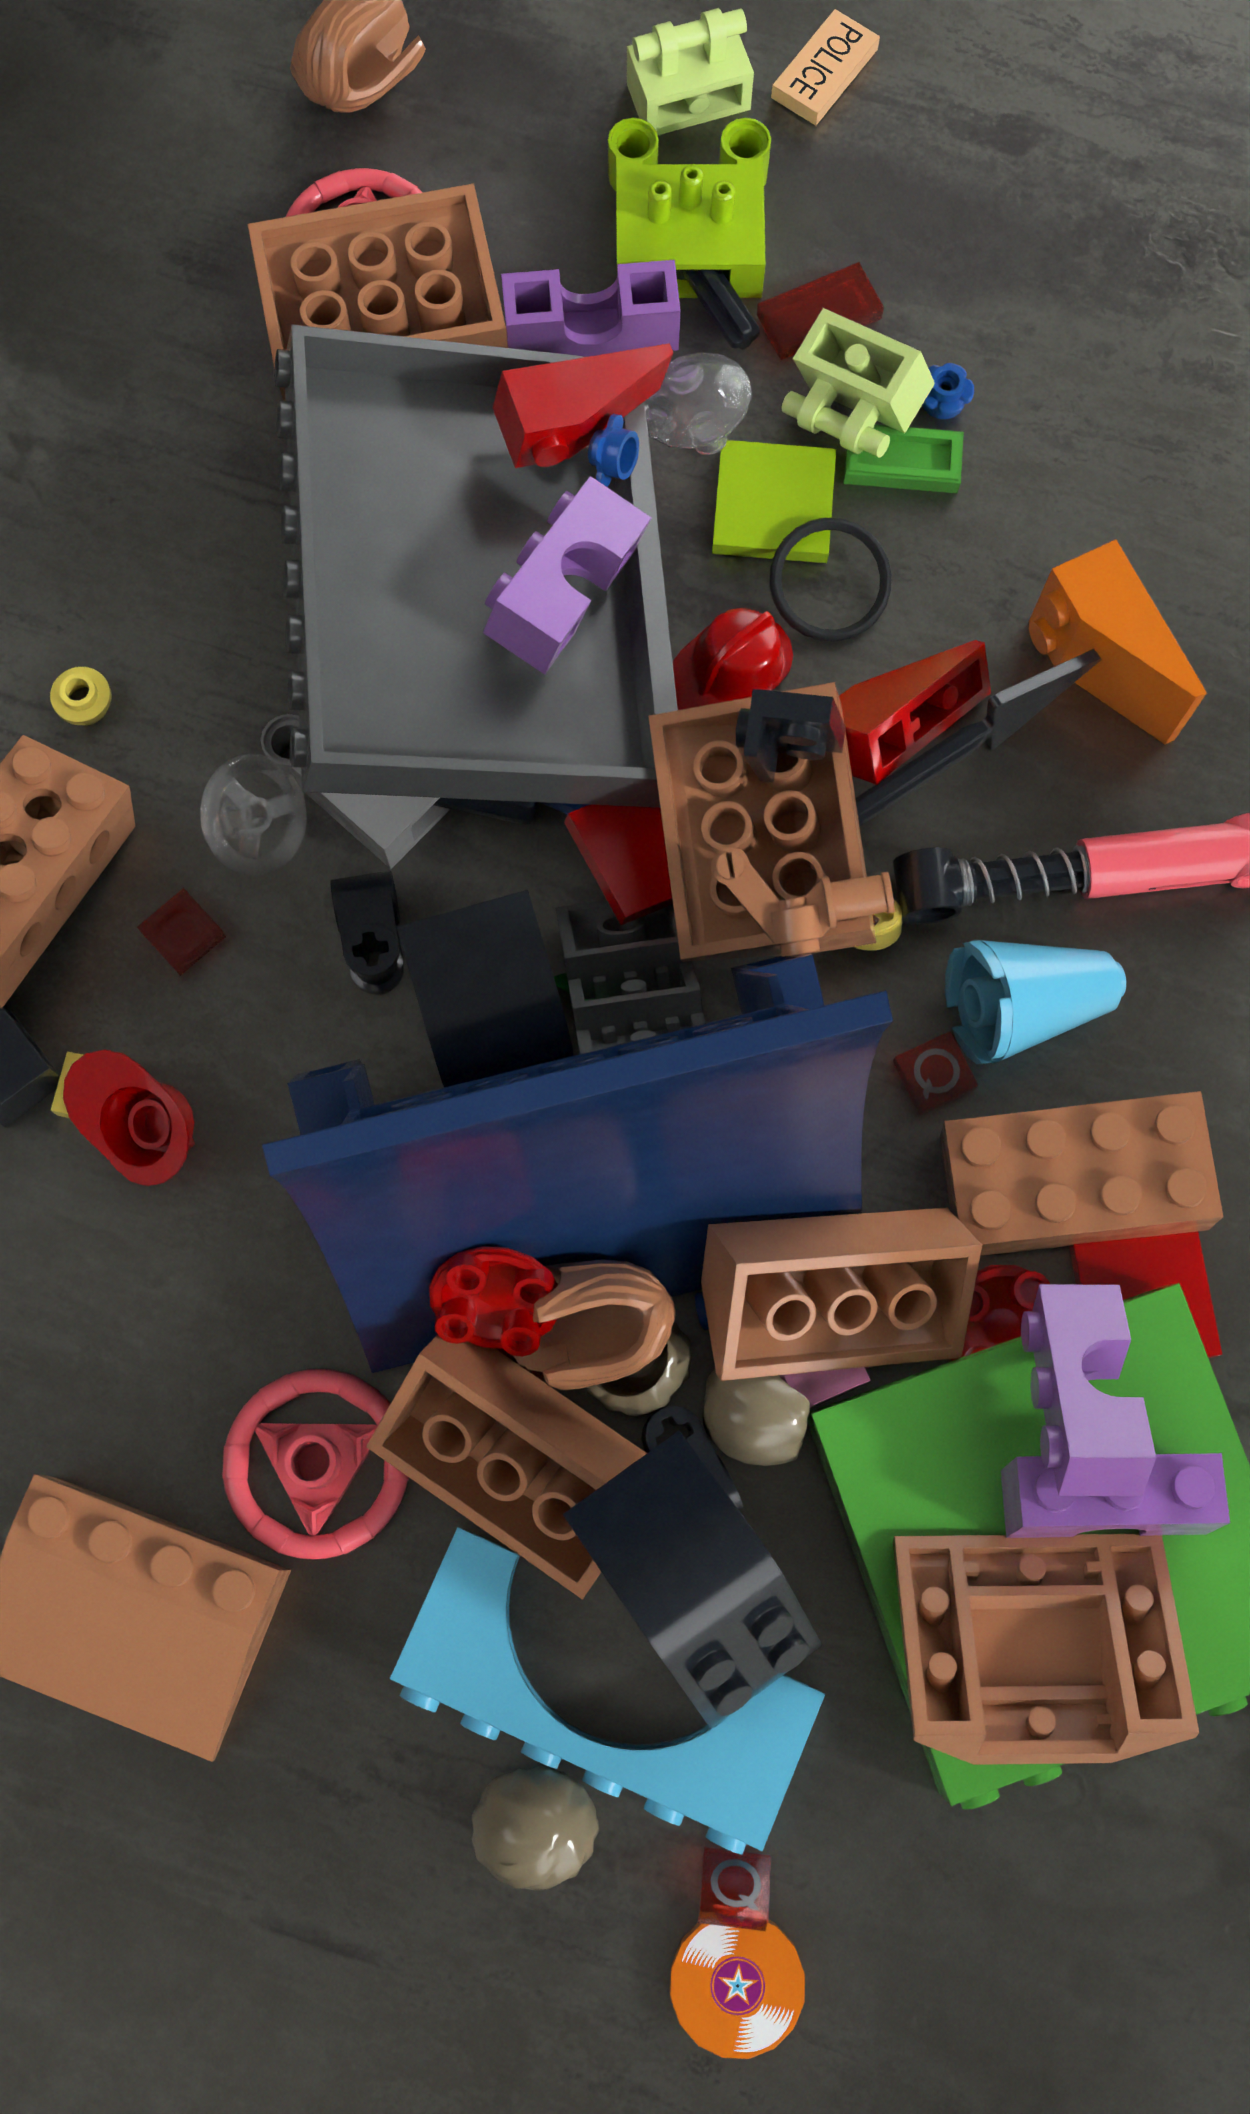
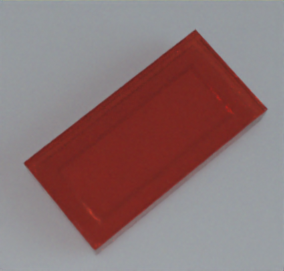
M860 262L758 303L756 315L780 360L796 354L823 308L863 326L882 319L884 306Z

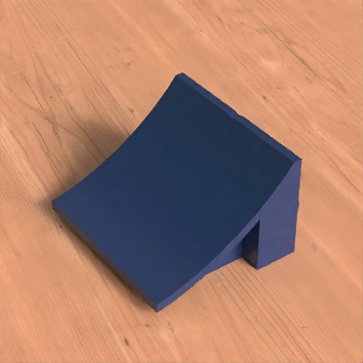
M813 954L777 956L731 968L741 1015L375 1105L365 1064H362L361 1059L300 1073L287 1083L300 1135L262 1145L269 1175L280 1182L289 1193L316 1238L344 1299L372 1373L414 1363L419 1353L438 1335L435 1331L436 1315L430 1307V1283L441 1264L456 1253L481 1246L510 1248L534 1257L543 1266L601 1259L627 1261L650 1270L671 1297L701 1290L708 1224L862 1214L861 1156L866 1090L876 1048L883 1032L893 1022L886 990L824 1005Z

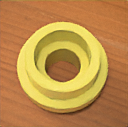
M74 667L64 671L54 681L50 692V700L54 710L64 721L73 725H91L100 721L107 713L111 704L112 693L107 680L100 672L89 667ZM83 687L89 688L85 698L81 700L70 699V696L76 690Z

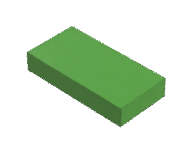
M875 424L874 429L890 436L889 446L882 457L878 458L866 451L856 454L846 449L844 484L958 494L962 471L964 436L962 431L909 427L904 434L887 425Z

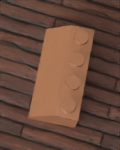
M948 1207L708 1224L701 1285L716 1374L721 1381L961 1358L982 1244Z

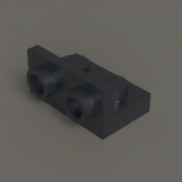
M753 689L750 709L741 708L738 715L736 747L744 749L745 760L749 763L760 781L773 783L779 746L787 747L786 754L792 757L821 760L825 758V751L842 753L846 727L833 697Z

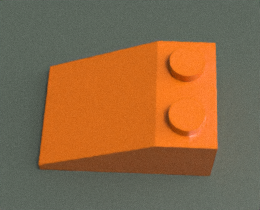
M1115 539L1051 569L1028 621L1030 637L1036 649L1043 655L1047 654L1054 667L1095 649L1101 657V661L1075 683L1164 745L1174 741L1207 692L1118 541Z

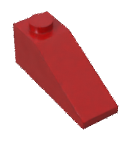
M670 343L502 371L492 408L514 467L520 468L531 465L550 467L562 462L564 459L572 458L590 444L593 434L598 429L605 430L609 417L612 414H619L624 418L659 391L674 354Z
M978 640L970 641L852 685L839 695L844 725L846 727L845 732L853 777L878 785L991 694L985 642Z

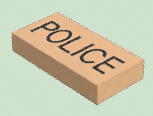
M834 9L772 85L771 98L816 126L878 50L880 36Z

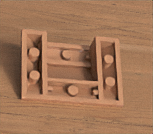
M1078 1534L1074 1537L1006 1538V1535L894 1536L893 1549L913 1741L973 1765L1113 1763L1196 1738L1199 1734L1162 1535Z

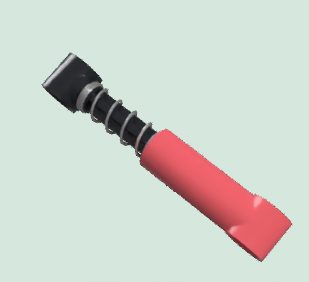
M1250 813L1235 816L1219 824L1084 838L1078 840L1073 851L1069 853H1064L1061 849L1055 848L1049 855L1037 856L1032 851H1028L1022 858L1009 859L1006 855L1001 854L995 861L982 862L976 857L971 858L969 861H966L964 858L961 860L957 859L956 856H953L952 851L947 848L935 847L913 850L893 860L899 905L902 911V922L912 925L938 923L958 916L962 912V906H967V904L971 906L972 903L976 902V899L990 898V902L993 903L995 901L994 897L1017 895V898L1021 900L1022 894L1044 892L1045 896L1048 897L1049 891L1071 889L1072 893L1075 894L1077 888H1079L1084 899L1226 883H1231V886L1235 888H1250Z

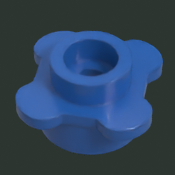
M615 413L609 417L605 430L598 429L593 434L588 448L589 463L592 466H596L597 469L596 480L606 487L609 486L612 477L622 480L627 479L635 468L639 454V438L637 433L623 429V417Z

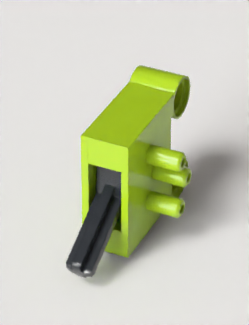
M628 118L621 120L613 126L608 137V178L610 185L616 191L617 264L675 260L679 298H699L730 347L741 350L746 349L760 334L758 324L740 298H762L766 266L764 186L768 176L771 148L769 130L756 119H736L730 122L722 131L719 164H658L659 139L655 128L643 119Z

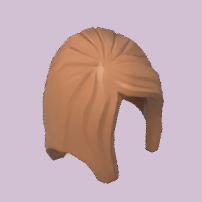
M323 0L311 14L296 38L290 70L294 80L310 101L333 112L350 113L366 108L413 71L423 57L426 48L418 35L401 53L410 28L402 0Z
M605 1259L545 1266L552 1272L558 1286L534 1304L533 1322L541 1323L557 1319L551 1331L541 1337L540 1346L536 1352L524 1357L514 1356L519 1365L525 1366L528 1370L543 1372L549 1387L572 1390L615 1381L634 1374L660 1356L672 1333L676 1310L672 1300L673 1297L669 1295L665 1287L650 1270L627 1261Z

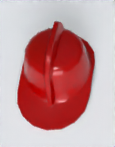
M747 608L730 609L716 616L709 626L680 650L673 660L678 710L752 697L753 689L773 691L789 674L794 655L790 638L783 628L774 621V617L768 611L762 614L759 611Z
M106 1049L88 1052L71 1065L64 1079L63 1100L68 1116L79 1132L110 1161L118 1172L131 1182L151 1186L165 1183L175 1176L185 1162L188 1151L195 1144L193 1139L195 1121L192 1108L186 1097L173 1086L158 1082L140 1064L124 1053Z

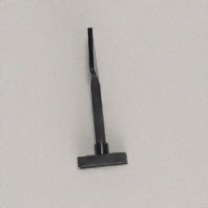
M1092 649L991 696L988 699L987 716L983 720L961 728L882 780L878 785L873 786L856 797L859 827L976 751L984 741H986L991 750L998 747L1099 663L1101 657L1095 649Z

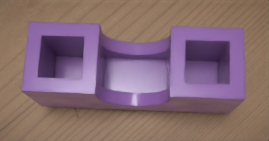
M675 260L617 264V278L615 282L607 289L592 294H578L566 290L560 283L559 269L501 274L508 348L587 357L670 343L673 351L679 350L681 311Z
M591 476L576 495L566 491L548 517L547 522L552 527L547 534L543 536L535 531L520 552L516 563L522 567L516 575L511 577L504 572L486 598L485 605L491 608L492 612L483 633L545 675L576 633L591 602L589 598L574 589L566 581L564 575L581 576L606 591L634 553L651 517Z
M1039 1284L1033 1310L1025 1311L1022 1315L1021 1338L1024 1351L1034 1352L1036 1367H1033L1031 1373L1032 1404L1035 1409L1044 1410L1046 1425H1043L1040 1437L1043 1466L1045 1468H1054L1058 1496H1143L1156 1460L1144 1397L1110 1396L1097 1390L1089 1383V1380L1119 1379L1129 1349L1131 1336L1120 1285Z
M1222 1453L1156 1454V1460L1143 1496H1058L1054 1468H1045L1041 1456L1016 1457L1001 1470L1006 1538L1074 1537L1082 1532L1104 1529H1139L1140 1536L1206 1535L1230 1523Z

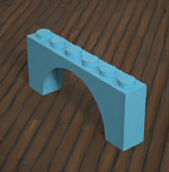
M457 1527L390 1677L391 1680L404 1685L399 1696L416 1706L432 1712H436L440 1703L464 1713L460 1724L486 1738L497 1740L500 1731H503L525 1741L521 1753L546 1766L557 1769L561 1759L586 1770L582 1781L604 1793L619 1797L624 1787L647 1798L643 1809L669 1823L680 1826L684 1815L709 1827L705 1837L727 1850L742 1855L747 1844L763 1851L825 1694L784 1674L750 1699L742 1708L730 1714L712 1729L707 1724L686 1736L654 1744L618 1743L588 1734L564 1720L543 1701L525 1675L517 1657L510 1627L509 1604L513 1577L520 1555L466 1529Z

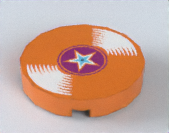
M724 1910L703 1918L681 1939L674 1955L675 1958L671 1965L670 1998L681 2027L698 2046L722 2058L751 2059L775 2049L794 2029L805 2002V1973L793 1942L775 1922L754 1913L739 1910Z

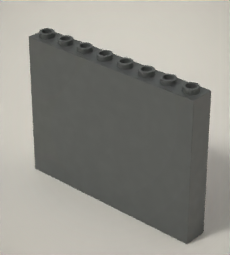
M291 325L287 350L277 349L274 380L276 387L285 388L286 400H279L276 428L277 437L287 439L288 453L281 452L279 461V489L289 491L290 506L284 505L282 509L281 542L282 544H292V560L286 559L284 564L283 594L284 598L294 599L295 615L287 616L285 647L286 653L296 654L297 671H290L287 695L289 710H299L300 728H292L290 763L291 767L301 768L302 792L661 808L648 716L678 711L645 401L623 418V429L635 431L639 438V454L635 468L625 480L612 477L608 486L610 490L651 517L634 553L606 591L581 576L564 575L566 581L578 592L589 598L591 602L576 633L545 675L483 633L492 609L485 605V601L497 580L504 572L511 577L516 575L522 567L516 563L520 552L535 531L545 536L552 525L547 520L561 496L566 491L576 495L590 476L596 479L597 475L596 466H592L588 460L589 445L572 458L564 459L554 466L540 467L538 465H531L520 468L514 467L492 408L501 373L505 370L587 356Z

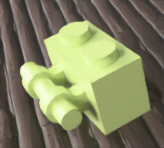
M719 8L702 12L699 20L673 26L671 21L654 25L651 33L633 37V45L627 46V86L639 119L650 123L657 131V135L751 110L754 71L739 35L747 31L746 18L742 8L722 13Z
M823 308L793 357L810 391L806 397L790 391L783 400L782 412L796 418L799 427L813 434L823 431L840 439V445L851 452L860 454L866 451L879 458L886 452L890 443V436L874 429L876 421L905 434L935 383L921 351ZM833 401L853 409L850 417L831 409Z

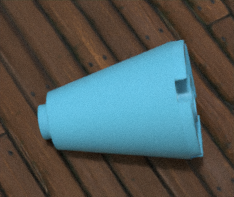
M972 940L963 943L965 947L953 949L945 972L947 1008L958 1006L962 1023L961 1026L952 1027L955 1038L964 1054L976 1064L997 1063L1112 1012L1118 1007L1121 997L1126 991V976L1122 966L1109 953L1099 950Z

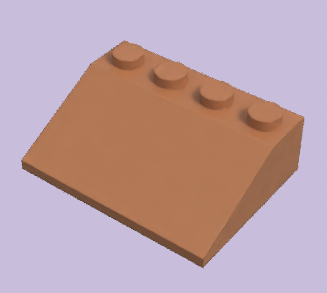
M474 183L248 224L274 369L277 349L287 350L291 325L508 348L506 325ZM280 387L282 398L286 401L285 388Z
M835 682L782 691L833 697L844 722L842 705ZM752 697L648 716L680 959L682 962L781 955L780 944L775 945L729 888L718 882L713 876L711 861L714 854L724 847L732 846L743 850L748 856L751 865L779 901L805 897L821 877L829 876L830 882L867 877L846 732L842 753L825 751V758L821 760L792 757L786 754L787 747L779 746L774 782L772 783L760 781L749 763L746 762L744 749L736 747L738 715L741 708L750 709ZM867 915L837 921V928L829 929L823 937L818 938L820 951L809 953L876 943L873 916Z
M34 1474L6 1537L0 1558V1677L213 1762L291 1570L57 1477Z

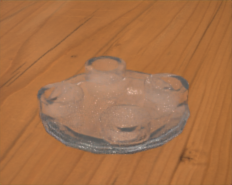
M698 352L676 358L670 362L660 390L645 401L648 437L668 447L695 448L702 455L717 453L726 445L727 435L733 432L747 414L753 396L749 377L738 362L722 354Z

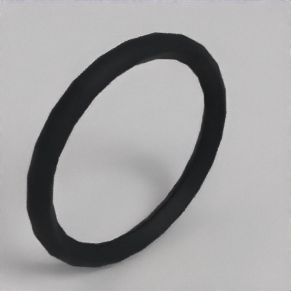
M842 518L816 519L795 528L783 539L777 548L770 566L769 586L773 602L779 614L793 629L806 637L819 641L837 642L847 640L867 631L885 610L891 593L892 573L888 557L882 545L869 531L857 523ZM836 530L851 534L865 544L877 562L880 583L876 601L870 611L860 621L848 627L821 629L809 625L793 612L784 597L781 580L785 559L794 545L802 538L814 532Z

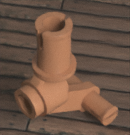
M732 846L724 847L714 854L711 861L713 876L718 882L729 888L775 945L780 944L782 957L820 951L818 938L823 937L829 929L837 928V921L887 912V914L895 912L892 886L888 872H883L881 875L830 882L829 876L821 877L805 897L779 901L751 865L748 856L743 850Z

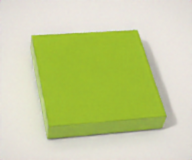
M722 440L712 554L773 559L783 539L795 528L808 521L832 518L836 449ZM831 530L814 532L802 538L792 547L785 560L827 563Z

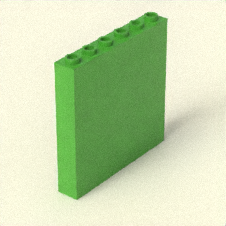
M1180 1283L1161 1286L1123 1300L1131 1342L1119 1379L1089 1380V1383L1097 1390L1110 1396L1144 1397L1155 1454L1222 1453L1230 1523L1206 1535H1162L1195 1712L1197 1715L1208 1711L1210 1716H1222L1247 1706L1248 1702L1245 1696L1250 1695V1465ZM1021 1336L809 1411L807 1423L909 1711L910 1703L893 1539L894 1536L1006 1535L1001 1470L1016 1457L1041 1456V1430L1043 1425H1046L1044 1410L1035 1409L1031 1399V1373L1033 1367H1036L1034 1352L1024 1351ZM1104 1529L1079 1534L1140 1533L1139 1529ZM922 1744L939 1794L950 1806L960 1803L962 1809H974L987 1805L1000 1797L999 1788L1023 1780L1025 1786H1034L1049 1782L1062 1774L1060 1765L1063 1764L973 1765Z

